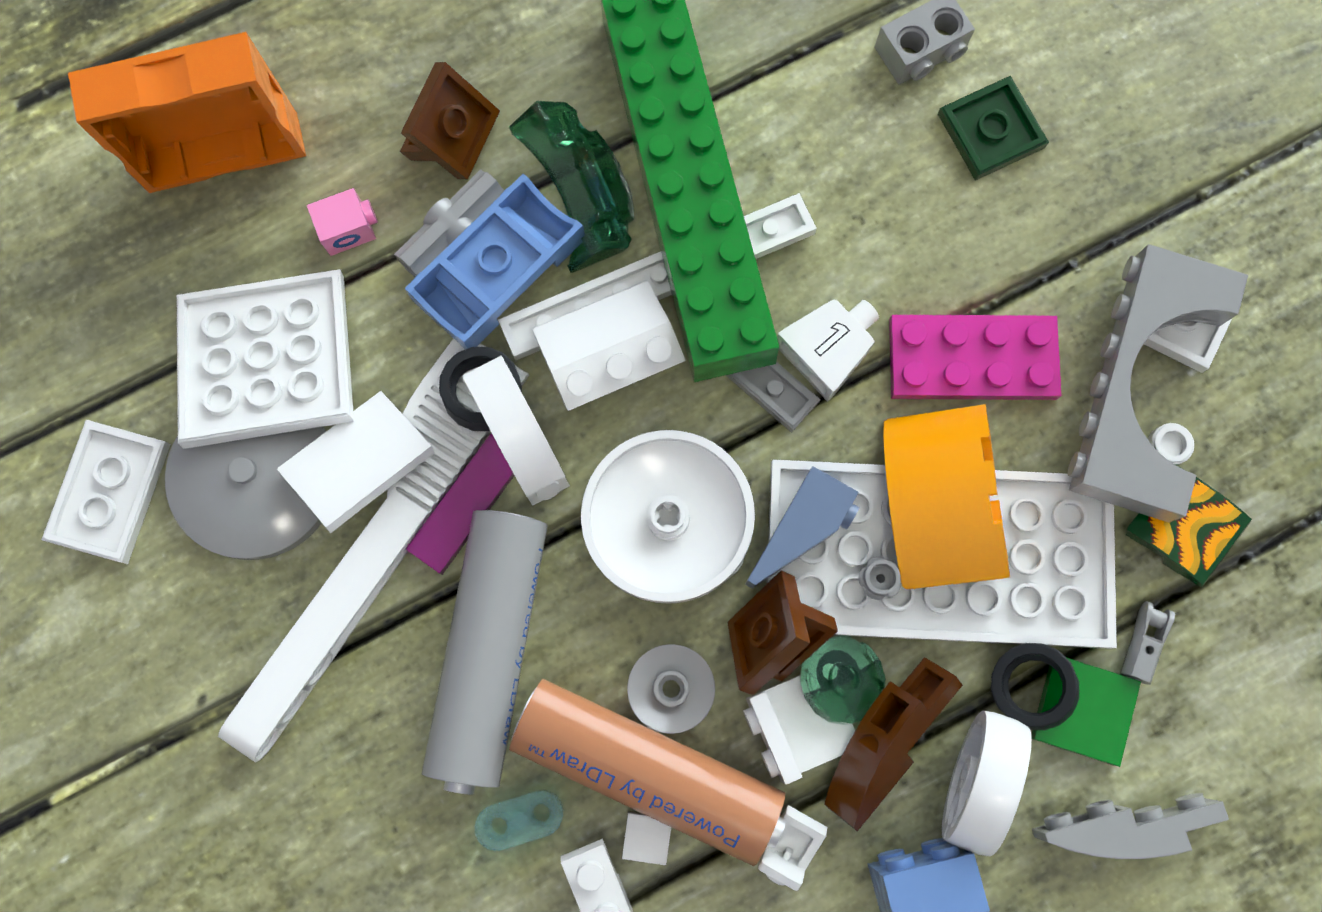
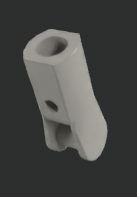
M1148 601L1142 604L1137 614L1132 639L1120 675L1141 681L1142 684H1151L1164 643L1174 623L1175 613L1167 609L1165 612L1154 609L1153 603ZM1148 625L1156 627L1154 638L1145 635Z

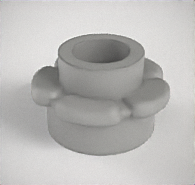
M884 557L869 559L867 566L861 568L859 572V584L866 589V595L872 599L882 600L886 596L891 598L901 588V575L898 565L893 561L886 560ZM879 574L884 576L882 583H879L876 579Z

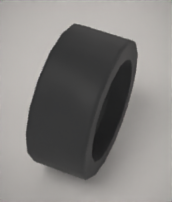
M471 347L458 352L446 362L440 375L439 393L448 415L458 425L472 431H491L482 413L466 409L456 396L457 382L468 370L480 367L502 356L522 392V385L516 367L503 352L490 347Z
M1024 643L1010 648L998 659L991 674V692L997 707L1007 717L1018 720L1028 726L1030 730H1047L1061 725L1073 714L1079 701V680L1071 662L1059 650L1042 643ZM1028 661H1042L1051 665L1059 673L1062 681V695L1058 703L1050 710L1042 713H1031L1019 708L1013 702L1009 693V679L1012 672L1020 664Z

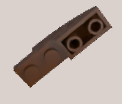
M924 657L900 687L890 681L869 708L850 739L830 783L824 805L858 831L914 763L907 753L963 686L957 676Z

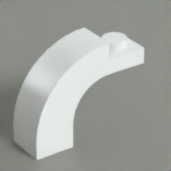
M499 356L462 375L505 459L532 506L543 500L555 497L560 491L569 487L570 485L503 357Z

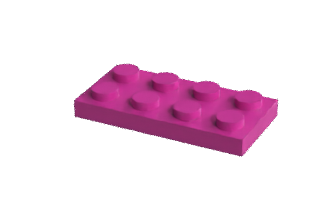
M891 315L889 319L891 399L1057 400L1062 396L1057 316Z

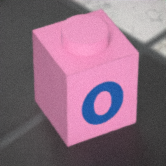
M354 188L307 205L319 241L330 256L376 239L371 225L378 223L371 203L368 199L361 201Z

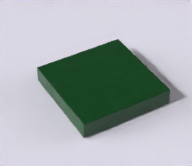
M1011 75L941 107L938 112L939 118L975 181L1046 148L1049 143Z

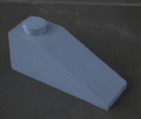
M812 466L745 585L753 589L838 531L839 527L847 530L860 508L853 504L859 492Z

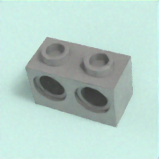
M931 0L882 26L874 48L898 85L911 78L914 81L922 79L933 70L934 66L945 60L947 63H951L959 59L968 50L967 45L975 28L956 0ZM937 30H943L949 35H942ZM902 48H910L916 53H907Z

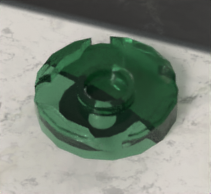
M845 635L831 637L802 663L800 679L804 697L813 711L826 721L840 725L861 721L885 688L886 681L881 661L872 648L864 642H858Z

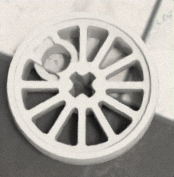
M981 711L976 716L962 744L948 788L942 820V837L945 841L958 848L984 856H992L1000 848L1013 822L1027 776L1031 753V731L1028 726L1018 720L995 712Z

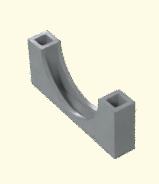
M1150 244L1136 256L1129 257L1122 273V280L1127 281L1124 293L1117 297L1111 313V318L1116 319L1112 333L1106 336L1101 348L1100 356L1105 358L1102 372L1096 374L1090 388V396L1094 397L1091 412H1086L1079 427V436L1083 437L1079 452L1074 453L1068 467L1067 474L1072 477L1069 491L1168 523L1186 517L1197 475L1185 471L1167 460L1153 447L1142 432L1131 401L1130 385L1133 366L1145 341L1153 332L1159 329L1188 322L1221 326L1238 315L1248 279L1247 274Z

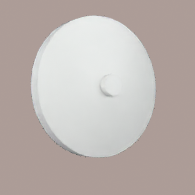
M660 430L641 434L613 449L600 462L589 479L581 508V525L585 544L600 571L622 591L639 599L655 603L686 602L700 598L720 587L734 574L742 563L751 543L755 521L754 502L749 483L734 459L721 447L704 437L675 430Z

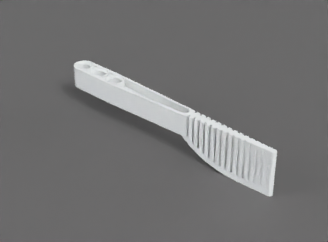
M455 339L450 342L421 381L403 412L406 419L430 443L435 453L387 489V499L281 642L219 731V738L255 763L268 753L408 552L406 550L407 546L457 480L460 473L463 472L465 466L471 461L472 456L476 454L486 436L491 432L472 431L458 425L448 415L440 396L439 380L446 362L458 352L465 350ZM480 343L477 347H486V346H484L483 344ZM515 365L521 385H523L529 374ZM461 376L456 385L458 401L466 409L480 412L467 384Z

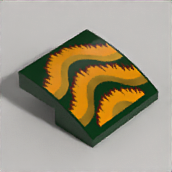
M1196 477L1186 517L1168 523L1138 513L1126 529V536L1164 558L1163 564L1202 588L1251 523L1252 519L1229 499Z

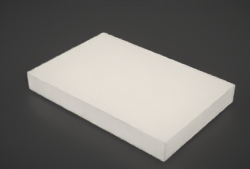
M382 391L353 411L354 422L334 425L277 468L282 477L330 533L435 453L430 443Z
M86 420L41 540L128 564L171 444Z

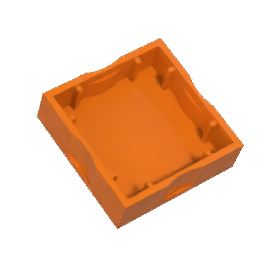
M247 32L68 73L77 123L105 150L117 156L124 164L126 171L148 193L204 181L230 172L250 170L306 157L297 112Z

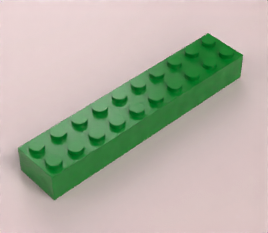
M601 0L603 24L693 381L699 382L774 365L777 361L779 343L685 0Z

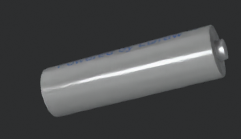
M493 510L473 511L422 769V775L445 781L444 790L471 795L474 794L475 786H500L548 528L546 523L531 517Z

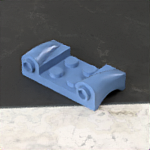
M522 174L443 252L405 287V290L411 300L464 349L477 347L499 325L497 318L552 264L558 267L586 239L583 225L558 210L541 194L531 180Z

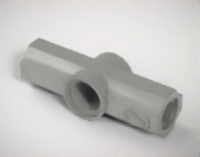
M480 169L450 200L443 198L430 208L424 218V225L394 254L396 259L409 273L416 277L504 192V189L488 172Z

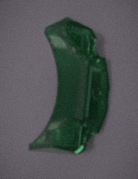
M534 102L509 126L511 134L522 142L545 168L557 187L568 217L577 220L583 225L585 234L581 238L583 242L571 253L569 264L567 265L570 273H574L622 253L629 247L632 238L628 234V224L635 219L632 195L614 153L597 130L589 131L583 127L577 116V110L566 102Z

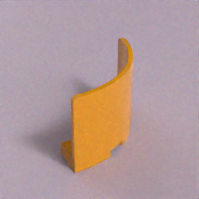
M986 404L885 420L884 455L895 550L903 588L916 589L1010 578L1000 501H990V496L998 495Z

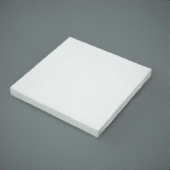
M340 269L177 295L178 444L183 449L354 422L344 276Z

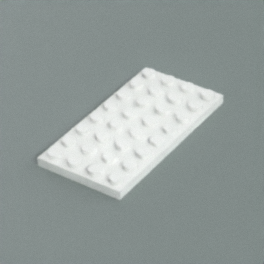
M772 460L768 542L812 466L859 492L853 504L860 508L847 530L839 527L838 531L831 537L781 569L795 576L801 603L835 618L838 632L834 635L1003 644L1042 643L1047 646L1117 648L1114 505L1069 491L1072 477L1068 476V474L995 470L998 495L990 496V501H1000L1010 578L916 589H905L901 584V588L895 596L891 598L886 596L882 600H875L867 596L865 593L866 589L859 584L858 576L861 568L866 567L867 561L874 557H884L886 560L893 561L898 565L885 465ZM778 571L777 573H775L774 575H772L771 577H769V578L767 579V583H768L774 576H776L780 571ZM881 574L877 575V581L882 583L884 576Z

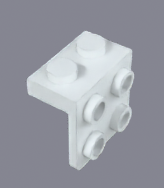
M801 675L746 698L750 708L743 710L752 734L757 735L761 733L767 750L761 752V755L771 778L779 776L780 781L785 785L803 778L801 773L842 756L855 732L837 688L805 696L800 682Z

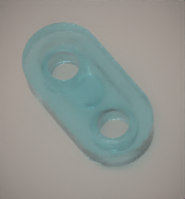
M537 790L492 804L482 810L476 819V838L486 849L501 851L549 836L562 823L564 817L563 804L556 794L548 790ZM539 804L546 805L550 810V816L545 821L538 820L534 815V809ZM494 818H502L506 821L507 830L505 833L497 834L493 831L492 821Z

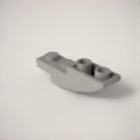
M1195 793L1177 798V806L1164 810L1161 809L1160 805L1135 810V818L1131 808L1114 805L1112 800L1098 801L1087 805V813L1071 817L1070 812H1062L1047 816L1043 819L1045 825L1033 828L1032 831L1037 839L1086 855L1114 859H1147L1192 851L1186 832L1229 820L1223 801L1204 798L1203 793Z

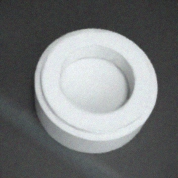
M1176 423L1164 424L1153 430L1148 437V441L1174 465L1187 461L1194 451V440L1191 433L1185 427Z

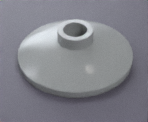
M661 645L647 651L634 664L628 679V699L634 714L647 727L661 733H681L697 726L709 713L715 697V681L709 665L697 652L681 645ZM669 680L676 681L680 687L678 695L673 698L665 696L662 690L664 683Z

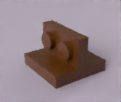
M435 62L401 131V134L406 139L400 152L411 161H436L457 179L468 180L500 110L446 62Z
M782 570L727 622L739 690L754 695L772 678L782 682L838 632L834 617L801 603L795 576Z

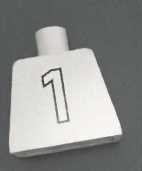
M831 300L779 332L777 336L779 350L828 402L873 346L875 341L866 329L879 319V315L875 308L866 300H862L849 312L837 300Z

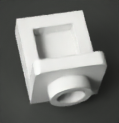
M788 805L781 816L786 819L781 837L775 848L767 845L760 858L758 869L765 873L774 883L786 885L798 891L803 883L805 870L825 839L828 827Z

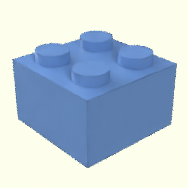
M943 838L921 843V851L905 854L904 849L882 852L877 855L879 861L868 864L880 912L990 911L974 853L958 848Z

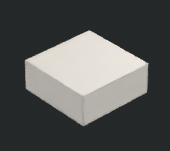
M628 812L622 859L666 865L671 827L642 813Z

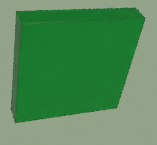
M1067 658L1071 662L1079 680V701L1073 714L1061 725L1047 730H1032L1031 739L1120 767L1141 681ZM1051 665L1048 668L1037 713L1053 708L1062 695L1061 678Z

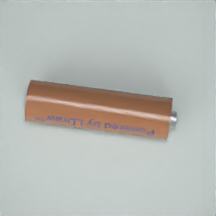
M545 679L540 681L531 694L512 735L510 751L752 866L759 862L767 845L772 848L776 847L783 832L786 819L780 817V813L786 793Z

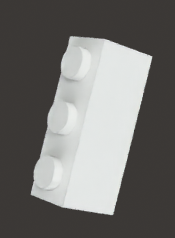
M644 281L532 329L564 406L568 411L686 361L672 325L648 281Z

